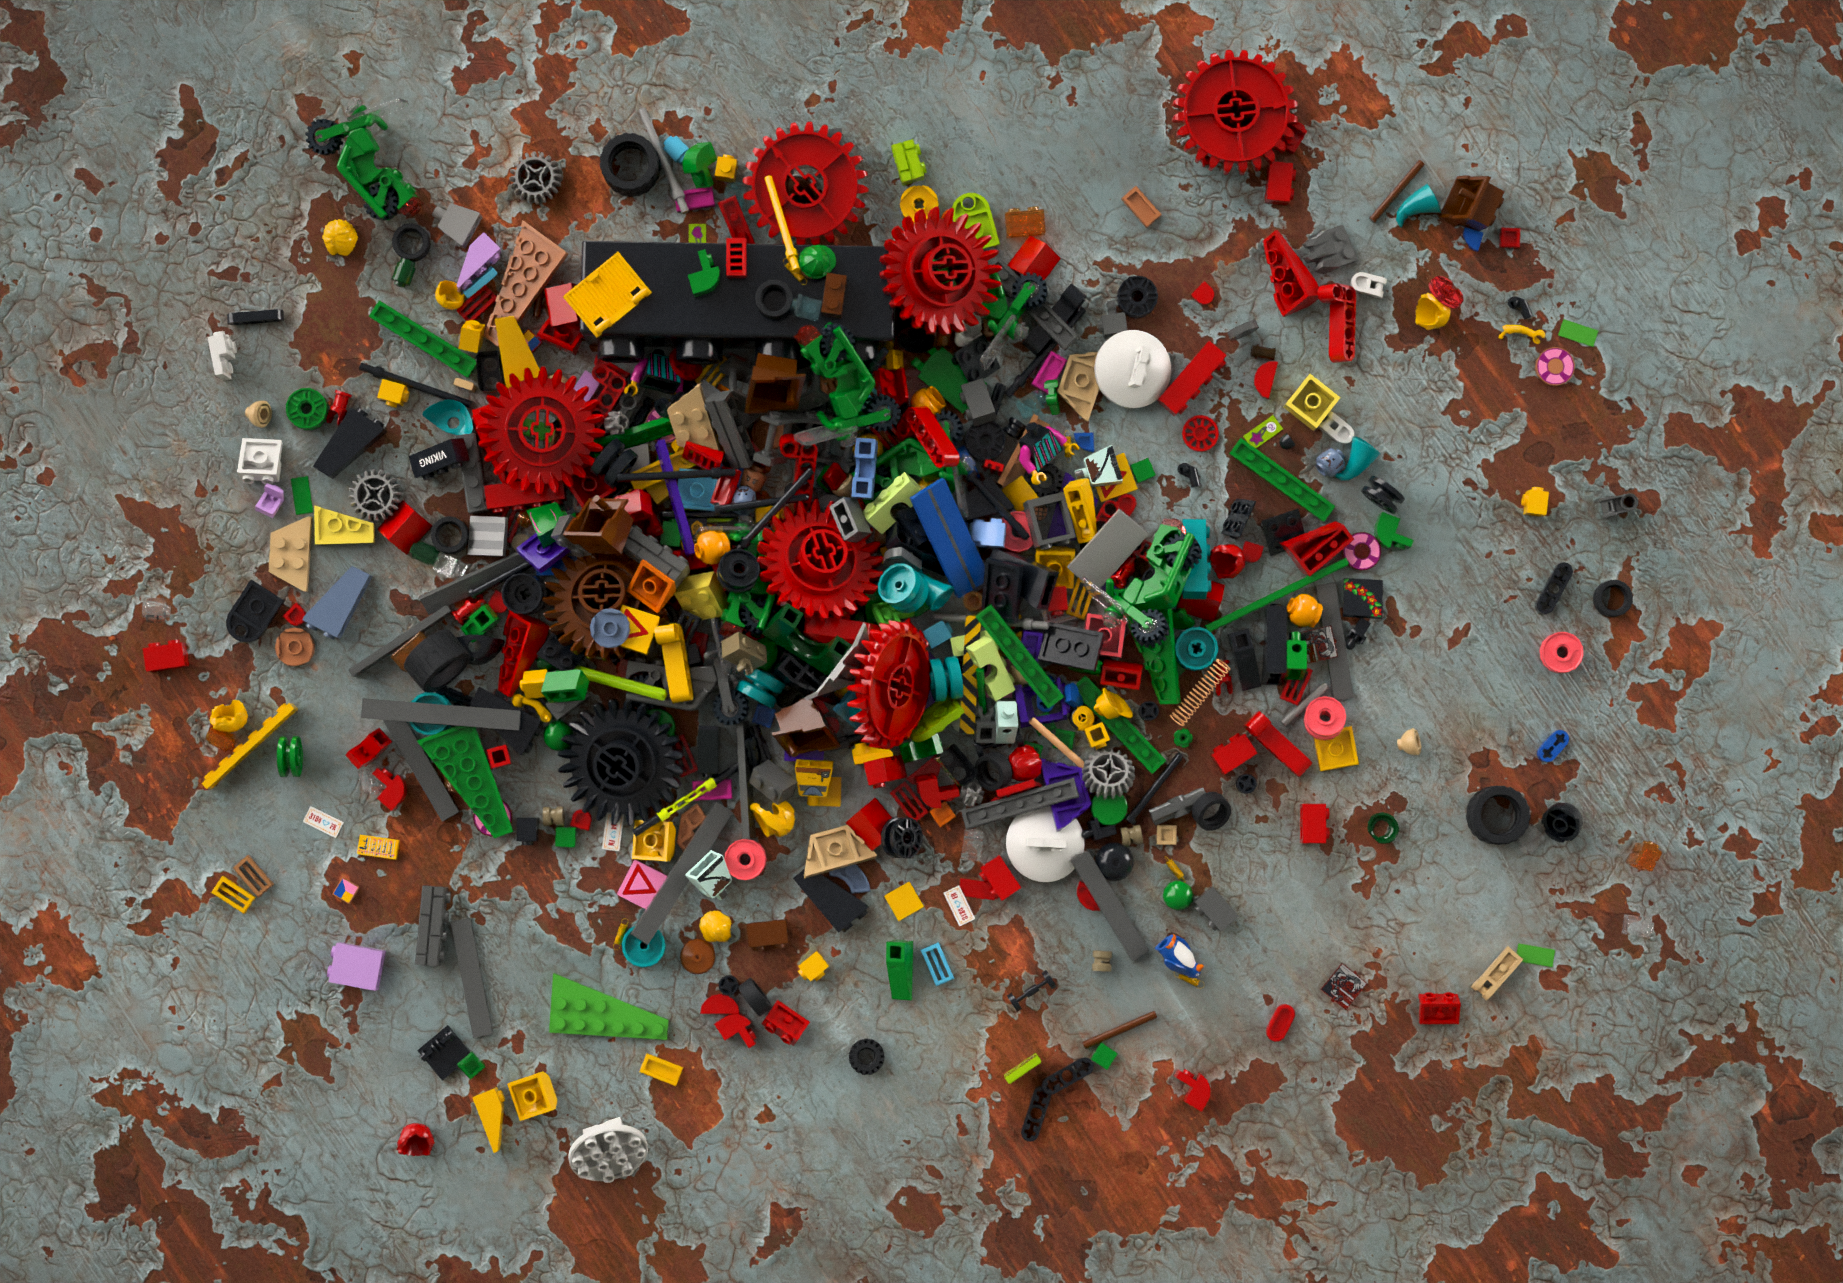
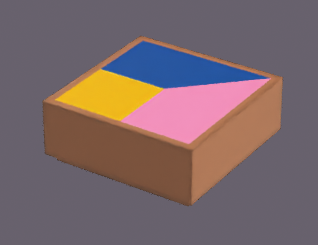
M342 877L333 895L351 904L360 886Z

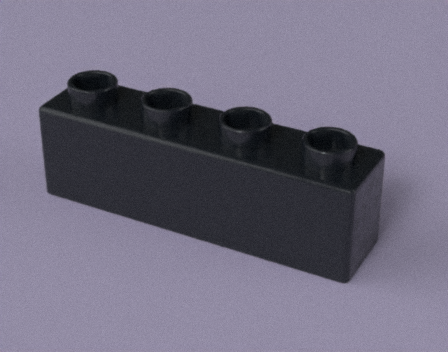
M583 241L581 281L619 252L652 293L648 297H644L636 307L614 325L601 332L602 334L597 338L580 318V333L590 346H598L597 357L599 360L611 363H638L644 360L645 347L676 348V360L685 364H718L723 361V349H755V362L758 353L797 360V365L801 363L800 350L802 348L798 342L808 332L822 333L821 329L827 323L832 322L848 328L849 332L853 333L854 336L852 338L855 339V343H852V345L855 346L854 349L865 366L869 367L868 363L870 360L876 357L883 347L888 350L895 349L896 307L892 308L889 303L893 297L891 294H884L883 288L888 283L887 280L880 278L879 273L886 270V265L880 262V256L889 254L884 246L824 245L830 248L836 257L835 267L830 273L847 275L842 319L822 316L821 314L826 276L820 279L804 277L799 282L785 266L789 263L785 259L787 258L785 244H747V278H727L726 243ZM731 244V248H742V244ZM793 245V246H794V248L797 250V253H798V256H799L800 253H801V251H802L804 248L809 247V246H812V245ZM705 249L707 255L711 254L714 265L711 268L719 266L720 281L712 292L694 297L688 275L703 271L698 251ZM731 252V255H742V252ZM731 259V263L742 262V259ZM731 267V270H742V267ZM769 280L784 282L793 293L794 304L792 309L786 316L780 319L765 317L759 312L756 305L755 295L758 288ZM637 287L631 294L634 296L640 291V288ZM771 288L764 293L763 304L768 310L778 311L785 306L786 295L781 289ZM602 317L594 322L595 326L603 321Z

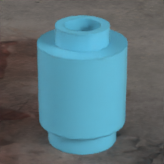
M670 136L664 141L663 144L665 146L663 150L676 163L679 162L682 165L684 155L689 148L678 136Z

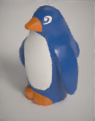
M1172 934L1164 938L1155 947V950L1163 956L1164 963L1170 970L1186 975L1189 978H1197L1201 974L1204 965L1196 963L1188 943L1183 938Z

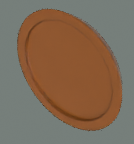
M694 939L683 946L680 953V961L688 972L703 974L714 965L715 951L707 941Z

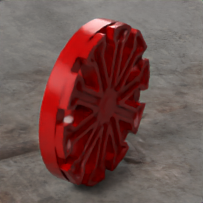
M676 348L670 353V365L679 377L692 381L700 376L703 368L701 365L678 362L676 360Z
M1204 415L1191 417L1182 429L1184 443L1188 448L1197 452L1211 449L1216 444L1219 436L1216 423ZM1197 419L1201 420L1200 425H1198ZM1205 420L1209 421V424L1204 426ZM1193 422L1195 428L1190 426L1189 423ZM1211 426H1214V430L1208 431ZM1189 429L1192 433H1186L1185 430ZM1214 434V435H1215V438L1213 439V438L1209 437L1208 435ZM1186 437H1193L1190 441L1186 439ZM1195 440H1197V441H1196V446L1193 447L1191 444H1192ZM1206 440L1211 442V445H1207ZM1200 442H1202L1204 448L1199 447Z

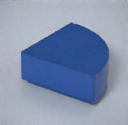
M1465 227L1463 237L1471 250L1478 252L1483 232Z
M1094 432L1074 433L1077 445L1087 452L1094 453Z

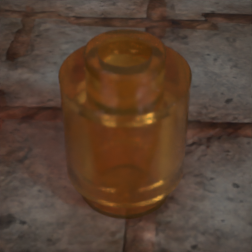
M213 726L205 737L209 744L225 752L232 750L237 742L235 734L220 732L213 729Z

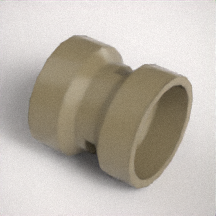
M564 806L556 807L555 809L543 807L544 826H551L552 824L564 826Z
M1134 825L1130 829L1127 827L1120 828L1122 844L1128 847L1131 843L1136 845L1143 844L1140 825Z
M1093 950L1094 963L1092 964V970L1111 972L1112 965L1110 964V959L1112 958V951Z

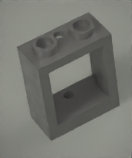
M1064 492L1027 500L1023 503L1034 549L1039 547L1041 550L1050 549L1052 544L1059 543V546L1071 543L1070 540L1076 537ZM1059 503L1067 534L1042 540L1034 509Z

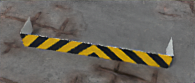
M966 615L962 674L963 698H961V707L965 712L960 717L958 733L974 734L976 668L978 667L973 664L966 647L980 639L981 623L976 618V615Z

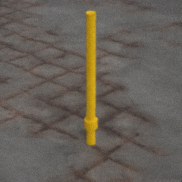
M766 176L765 182L786 247L785 254L793 272L798 273L801 270L798 263L799 256L793 246L772 176Z

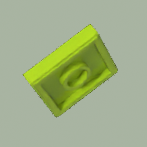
M1034 1053L1005 1073L1004 1078L1008 1084H1011L1039 1065L1041 1059L1037 1053Z

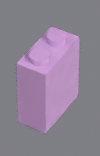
M342 942L336 943V946H333L331 950L332 966L329 965L327 970L329 982L374 991L379 990L386 951Z

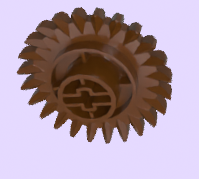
M623 552L622 554L592 553L588 556L577 557L575 562L565 555L561 558L567 568L565 572L555 567L551 568L559 583L545 582L544 584L551 593L555 594V596L542 597V601L546 606L555 608V610L543 613L548 621H558L549 627L550 631L553 634L565 632L558 640L560 644L567 646L574 642L571 647L572 653L578 655L585 649V656L590 660H593L597 653H600L603 661H609L611 653H616L618 658L621 659L625 657V650H627V648L621 646L606 648L595 642L591 636L590 624L592 618L599 611L609 608L620 610L622 605L659 616L660 618H665L668 613L665 608L656 613L626 591L639 563Z

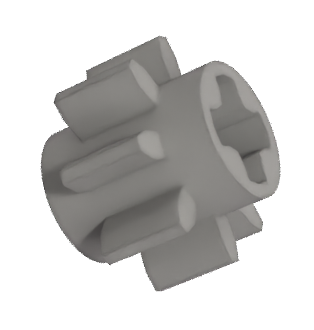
M622 411L608 412L609 417L604 419L605 429L610 432V435L624 434V429L628 428L627 417L622 414Z
M971 782L968 786H962L959 798H962V802L966 806L972 807L976 803L981 804L985 792L981 791L982 788L979 784Z

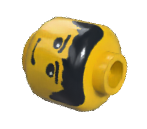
M1087 706L1075 707L1069 714V723L1075 730L1084 731V729L1093 725L1094 713Z

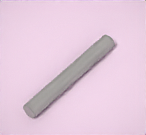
M1325 682L1283 718L1281 723L1285 727L1307 708L1311 701L1327 691L1329 686Z

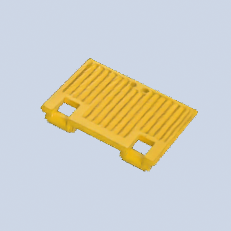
M617 252L566 293L563 298L597 338L602 334L601 332L614 325L652 292L621 254ZM639 287L640 291L633 296L631 292ZM602 317L603 321L595 326L594 322Z

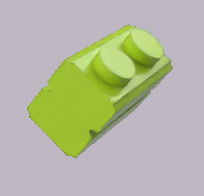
M913 139L893 144L891 150L902 186L924 180V174L927 171L924 162L920 163L919 155H921L919 144H915Z

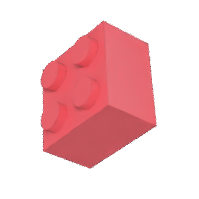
M1087 613L1084 629L1105 634L1100 656L1121 658L1126 618L1111 621L1105 615Z

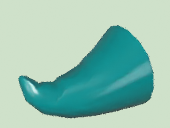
M1428 183L1415 191L1401 204L1396 215L1399 227L1403 226L1404 220L1413 215L1441 213L1437 197Z
M1352 436L1350 458L1346 469L1334 476L1341 481H1349L1365 471L1381 453L1365 440Z
M921 568L918 573L925 577L929 586L925 603L930 610H938L947 603L953 593L954 586L930 578L923 573Z

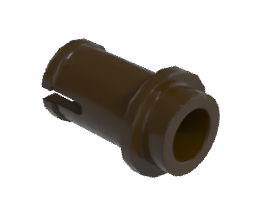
M1259 344L1252 345L1250 356L1254 357V359L1263 358L1274 361L1276 349L1262 347Z

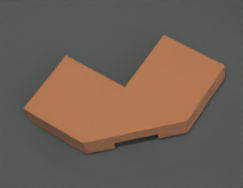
M698 803L681 814L676 842L682 851L685 850L695 834L693 830L699 827L706 817Z

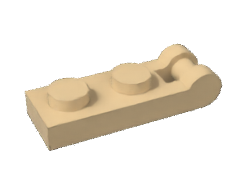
M1507 946L1479 979L1473 983L1471 988L1475 991L1478 990L1482 997L1488 1000L1523 959ZM1486 981L1491 984L1488 989L1483 985Z

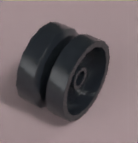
M617 438L604 448L590 468V472L598 478L605 475L604 483L612 489L620 483L617 482V474L629 473L639 457L631 449L624 451L625 444Z

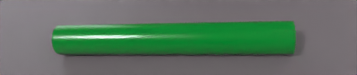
M978 667L976 668L978 703L983 708L982 713L986 714L984 669Z

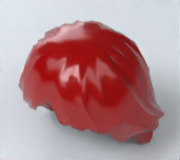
M1234 544L1218 545L1210 551L1209 558L1212 569L1219 579H1233L1245 567V554L1241 548Z
M1027 744L1023 747H1017L1008 756L1007 759L1012 766L1013 780L1029 781L1036 779L1041 774L1042 760L1039 758V753H1037L1034 747Z
M420 1123L406 1125L402 1129L397 1142L398 1147L396 1150H398V1153L407 1156H429L435 1144L429 1127Z

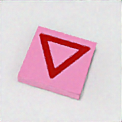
M634 859L617 895L647 909L667 878V875Z

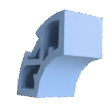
M991 518L990 522H984L985 520L973 519V522L969 523V533L975 546L985 549L1005 548L1007 525L1002 523V519Z

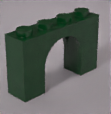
M786 603L770 619L762 634L829 676L852 645L838 635L829 643H818L805 637L797 629V625L804 613Z

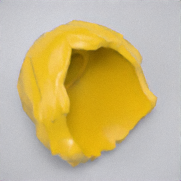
M1427 292V294L1421 295V298L1418 300L1415 311V323L1426 330L1440 328L1448 322L1451 309L1441 303L1432 293Z

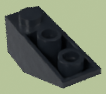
M1249 629L1228 634L1242 691L1261 687Z

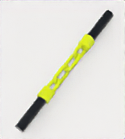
M738 763L714 778L703 782L697 789L680 798L669 807L663 808L661 812L656 813L655 816L633 829V834L637 837L660 821L663 822L668 819L671 814L680 810L689 802L716 788L719 783L739 771ZM694 793H696V795H695L694 797H692L691 799H689V797H690L691 795H693ZM684 800L685 803L678 807L677 804Z

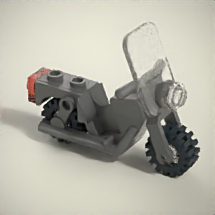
M711 618L717 650L704 653L706 660L715 658V666H695L689 669L693 688V700L673 704L669 694L664 661L654 660V663L646 662V658L635 657L634 660L621 659L616 667L618 676L659 688L664 687L668 695L664 701L628 691L626 693V700L631 699L634 707L637 709L642 703L648 705V710L658 705L694 711L703 706L716 686L719 685L720 694L715 697V701L712 704L714 705L712 708V712L714 711L715 713L714 717L718 718V721L724 723V725H735L745 720L744 718L748 716V710H750V707H748L749 701L745 698V694L734 690L730 675H733V672L736 675H740L741 672H738L737 665L722 658L721 641L726 638L724 629L721 627V618ZM638 672H649V674L634 677Z

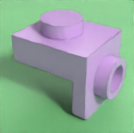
M266 483L264 487L265 492L256 504L255 511L273 518L284 501V491L277 485Z

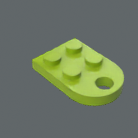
M965 193L959 196L952 206L954 208L953 222L959 216L967 213L969 216L965 225L966 229L977 223L982 224L975 235L976 239L987 235L992 237L983 249L999 246V238L987 200L976 193ZM971 199L974 205L972 208H965L963 201Z
M947 693L945 701L935 702L924 710L918 726L912 730L910 738L914 742L925 741L936 733L943 731L952 721L958 720L965 711L956 699H951Z

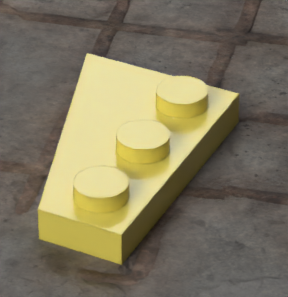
M314 506L315 545L375 543L374 523Z

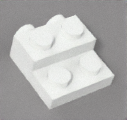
M224 331L215 332L213 336L208 337L214 372L223 381L231 380L233 367L228 360L236 359L237 347L235 342H232L229 335L225 334Z
M243 438L237 470L239 479L247 484H252L254 481H262V483L270 485L274 482H279L282 465L280 462L283 446L282 440Z

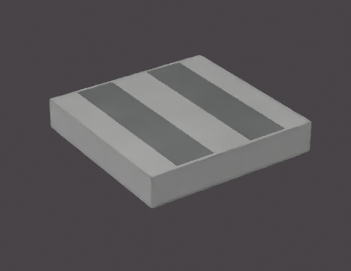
M470 516L467 555L506 557L509 518Z

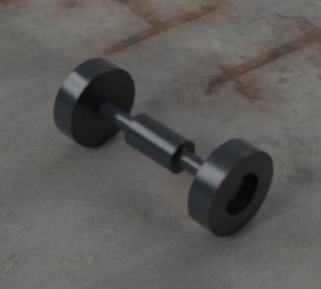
M694 380L683 381V392L679 391L670 398V401L665 398L656 400L654 403L656 412L661 417H668V407L694 389L697 385Z
M1018 727L1015 740L1017 746L1022 747L1024 744ZM975 739L973 740L978 758L984 756L982 749L1006 745L989 743L981 746V743H976Z
M1047 970L1042 972L1045 978L1043 982L1038 985L1034 984L1017 999L1012 992L1007 995L1017 1012L1022 1009L1018 1002L1025 997L1029 998L1045 984L1048 983L1051 989L1057 987Z

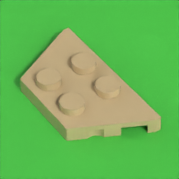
M1098 352L1069 355L1057 391L1086 422L1089 421L1099 391L1094 371Z
M700 383L689 393L683 395L680 400L668 407L669 419L678 446L685 447L686 441L721 451L715 429L711 424L712 419L709 412L705 410L704 401L706 399Z
M309 516L271 532L268 572L304 592H308L312 532V517Z
M848 825L812 834L809 838L804 878L872 860L877 857V854L874 851L872 852Z

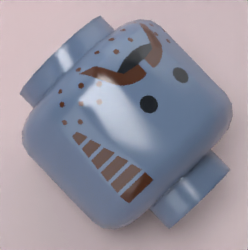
M1327 448L1317 457V464L1315 466L1323 476L1333 477L1344 468L1345 456L1339 449Z
M740 486L735 490L731 504L755 501L756 493L747 486ZM756 508L733 512L740 516H747L753 513Z

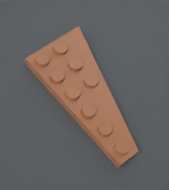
M522 221V228L519 237L516 238L513 255L510 256L501 283L500 293L495 300L494 311L490 315L484 337L498 347L499 343L494 318L514 316L519 324L569 255L525 221Z

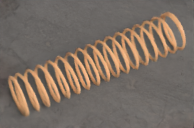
M1220 659L1215 660L1227 671L1224 672L1213 663V666L1220 670L1223 673V675L1219 674L1216 670L1210 667V669L1216 674H1218V676L1221 679H1218L1210 671L1207 670V672L1212 677H1214L1218 681V683L1213 681L1206 674H1204V676L1208 678L1210 681H1212L1215 686L1209 684L1204 678L1201 677V679L1205 683H1207L1212 688V690L1207 688L1202 682L1198 681V683L1202 685L1204 688H1206L1209 693L1205 692L1201 687L1195 684V686L1199 690L1204 692L1206 697L1201 695L1196 689L1192 688L1197 694H1199L1203 698V700L1199 699L1194 693L1189 691V693L1196 699H1198L1201 704L1197 703L1189 695H1186L1198 707L1193 706L1187 699L1184 698V701L1191 705L1194 708V710H1191L1186 704L1181 702V704L1188 710H1190L1192 714H1189L1181 706L1178 705V707L1183 712H1185L1189 716V718L1184 716L1179 710L1175 709V711L1179 713L1181 716H1183L1186 720H1182L1178 715L1172 712V714H1170V717L1177 724L1184 726V722H1188L1187 719H1190V715H1193V712H1196L1195 708L1198 709L1199 705H1202L1201 701L1204 702V698H1208L1207 694L1210 695V691L1214 690L1213 687L1216 688V684H1219V680L1222 681V677H1225L1224 673H1228L1230 667L1227 664H1225Z

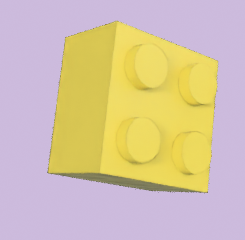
M1309 374L1283 408L1314 431L1341 397Z
M714 571L687 576L674 593L683 610L689 611L702 618V620L722 616L724 609H727L729 602H727L728 596L718 582Z

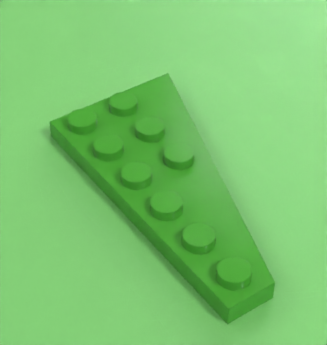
M553 973L550 1033L668 1039L669 1019Z

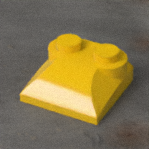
M1052 546V548L1041 550L1040 547L1036 548L1035 562L1059 572L1055 587L1066 586V588L1074 589V573L1067 566L1075 558V549L1066 546Z
M866 743L855 744V749H851L855 765L893 756V752L890 749L872 748L869 745L867 746Z
M635 820L634 829L643 824L644 821ZM660 821L637 837L633 835L632 859L671 861L675 853L676 828L673 822Z
M544 1071L507 1083L520 1121L556 1109L557 1097L550 1077Z

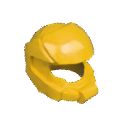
M787 801L779 805L772 802L773 814L762 809L758 803H752L750 810L753 812L755 820L766 837L772 835L783 837L793 829L795 824L794 809Z

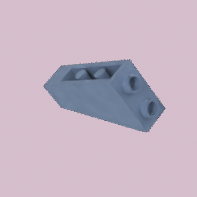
M351 566L303 617L302 620L307 622L306 626L315 631L318 628L325 631L323 635L334 640L335 637L341 639L373 576Z

